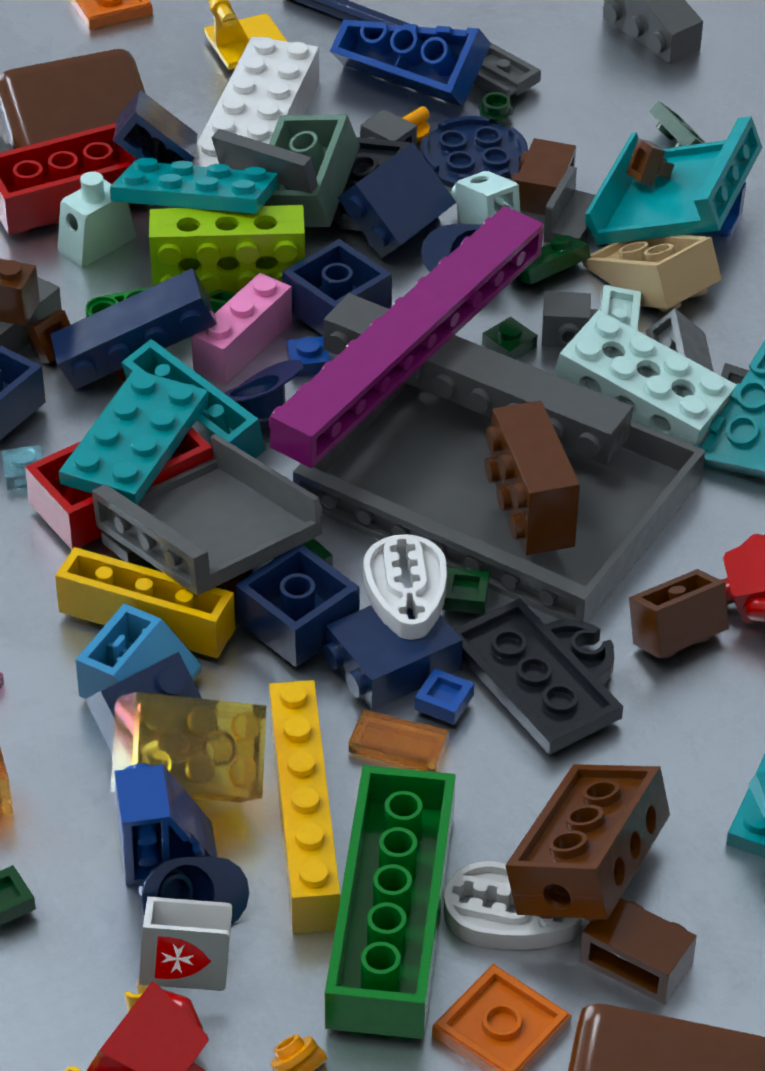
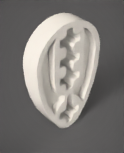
M407 534L393 535L377 541L368 549L363 562V581L367 597L383 623L399 637L415 640L428 634L438 620L444 606L447 586L446 558L442 550L428 539ZM399 555H406L408 559L410 588H404L402 583ZM408 608H411L413 610V616H415V619L408 618Z
M496 861L471 863L456 871L447 882L444 892L445 921L449 929L468 944L498 950H532L548 948L572 941L580 932L581 918H564L563 922H555L553 920L556 917L542 919L537 916L517 915L516 911L515 913L507 912L510 905H514L505 863ZM464 896L473 897L469 899L468 903L459 902L462 901ZM487 900L495 901L492 908L483 907Z

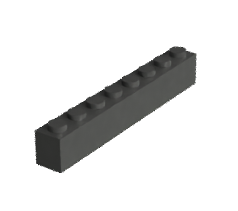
M348 293L324 318L323 350L339 355L351 340L357 339L369 328L374 319L380 318L389 309ZM456 335L447 341L404 382L492 418L493 408L541 400L563 448L605 465L609 464L630 436L633 406Z

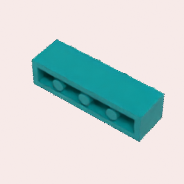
M150 339L121 362L126 379L136 369L208 390L209 403L192 427L210 445V436L216 434L255 459L266 450L257 417L154 340Z

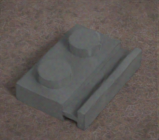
M491 43L474 85L489 93L500 92L510 98L512 94L518 96L539 83L541 80V70Z

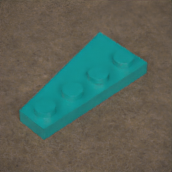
M764 341L749 364L750 369L741 384L737 383L730 394V401L720 416L717 415L710 426V433L702 445H698L699 448L706 450L704 466L765 478Z

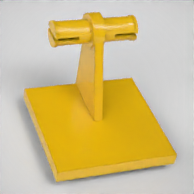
M207 0L210 3V11L214 15V25L204 27V34L228 70L236 68L252 36L269 37L273 40L287 42L268 13L238 20L229 0Z

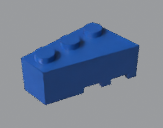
M136 763L123 770L114 771L118 830L126 885L144 883L149 872L159 863L177 857H217L211 820L163 764L151 766L147 763Z

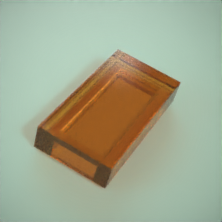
M362 710L349 740V752L423 771L436 772L449 741V730Z

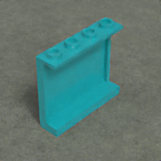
M752 116L738 118L726 140L663 149L665 151L663 158L675 165L670 178L656 175L653 186L640 183L626 173L638 141L637 132L631 133L584 214L587 229L592 232L596 245L719 231L763 148Z

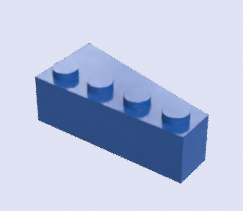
M343 20L330 52L346 67L464 107L491 42L479 28L460 30L452 29L450 26L429 28L418 27L417 24L404 23L403 26L388 25L386 22Z

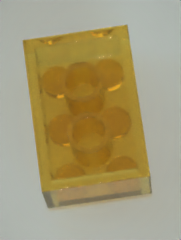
M134 692L116 698L110 792H116L114 771L123 770L136 763H147L151 766L163 764L192 799L235 803L262 799L267 705Z

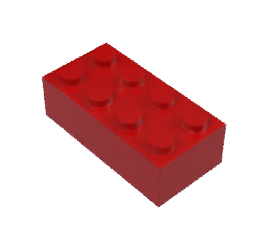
M116 123L0 153V221L8 235L26 232L29 229L51 223H59L60 203L63 198L81 189L80 177L84 173L98 172L102 174L104 180L113 184L137 160L113 141Z
M191 427L150 487L213 459L212 446ZM80 442L25 466L29 504L71 550L74 547L79 548L102 537L101 532H103V530L96 526L92 493L60 484L59 470Z

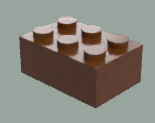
M542 401L493 408L492 426L486 428L490 458L485 459V473L488 482L495 483L497 487V501L500 510L507 511L509 515V528L512 538L514 540L519 539L526 556L575 547L580 483Z

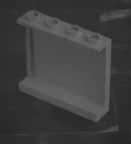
M216 434L210 436L213 459L150 487L138 505L107 484L92 490L96 526L197 596L322 535V506L319 497Z

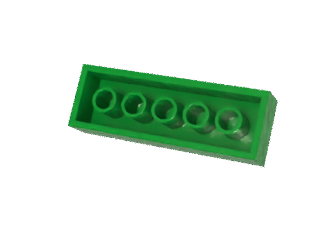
M362 765L325 987V1029L424 1039L454 816L456 774Z

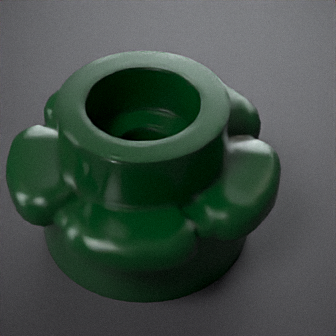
M500 92L486 94L479 105L480 116L490 118V123L493 124L503 123L514 111L513 106L510 105V98Z

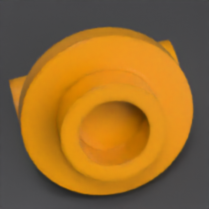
M424 106L402 117L417 125V143L430 134V125L427 122L430 113Z
M295 1034L286 1038L274 1048L273 1052L276 1056L271 1061L270 1066L274 1071H315L327 1060V1056L312 1036L301 1039L299 1034Z

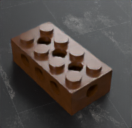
M572 765L505 865L517 915L537 916L542 919L554 917L582 918L585 921L607 920L670 816L660 766Z

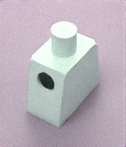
M483 171L458 180L451 190L452 197L457 201L458 224H483L488 217H492L503 206L520 213L519 184L490 171Z
M98 172L84 173L80 177L81 189L63 198L60 203L58 252L81 268L88 266L136 238L129 204L111 201L110 186L112 184L104 180L102 174Z

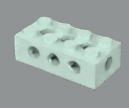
M600 310L592 316L560 352L554 371L556 376L633 406L632 421L696 447L703 444L710 433V426L717 415L720 416L730 401V394L736 387L735 383Z

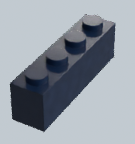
M192 268L50 335L57 365L73 389L76 390L122 369L121 362L150 339L165 349L217 325L209 295Z

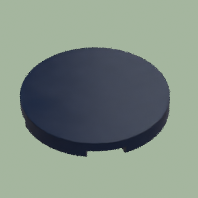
M479 116L458 117L438 124V129L422 139L420 145V153L441 182L450 188H453L458 180L483 171H490L511 180L514 172L519 173L522 152H528L527 142L518 130L513 127L507 129L490 123V118Z

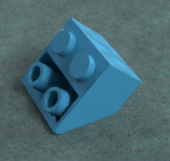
M125 603L75 659L79 696L84 699L177 652L180 653L193 681L201 673L202 665L161 618Z

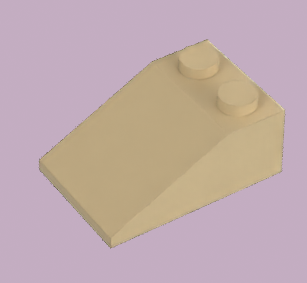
M678 235L612 243L590 254L591 258L582 261L585 268L610 285L640 291V305L659 308L661 312H668L679 308L681 302L685 299L707 293L708 287L722 280L712 237Z

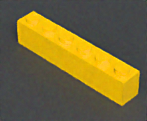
M314 680L269 683L270 722L292 933L335 931L340 903V888Z

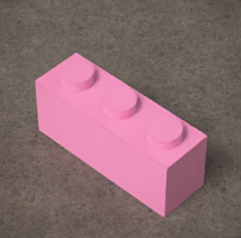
M262 273L254 277L214 314L217 325L191 336L193 370L223 385L231 381L292 323V286Z

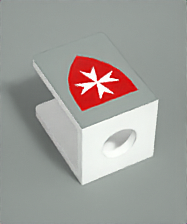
M147 896L142 928L139 985H149L153 981L157 985L164 987L223 991L226 987L232 905L225 902Z

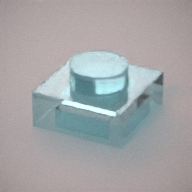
M42 445L1 450L7 490L27 487L25 466L44 458Z

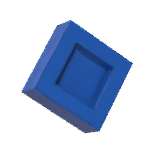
M324 336L286 340L288 360H299L303 363V369L295 377L317 375L324 364L331 361L329 352L323 350Z
M434 668L414 698V709L455 725L474 696V683Z

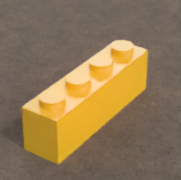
M76 547L72 549L55 575L60 613L106 625L125 603L161 618L188 650L217 659L235 630L234 592L214 587L197 596L164 572Z

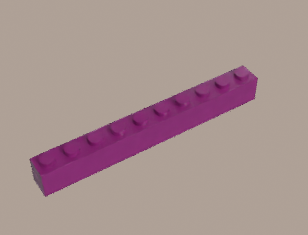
M503 206L492 217H488L476 232L470 237L463 239L456 250L448 257H443L437 267L426 277H421L406 295L399 297L386 313L380 318L374 319L366 331L357 339L351 340L332 361L326 362L317 375L308 383L302 384L287 402L274 409L268 423L270 428V448L309 468L315 466L541 255L544 223L506 206Z

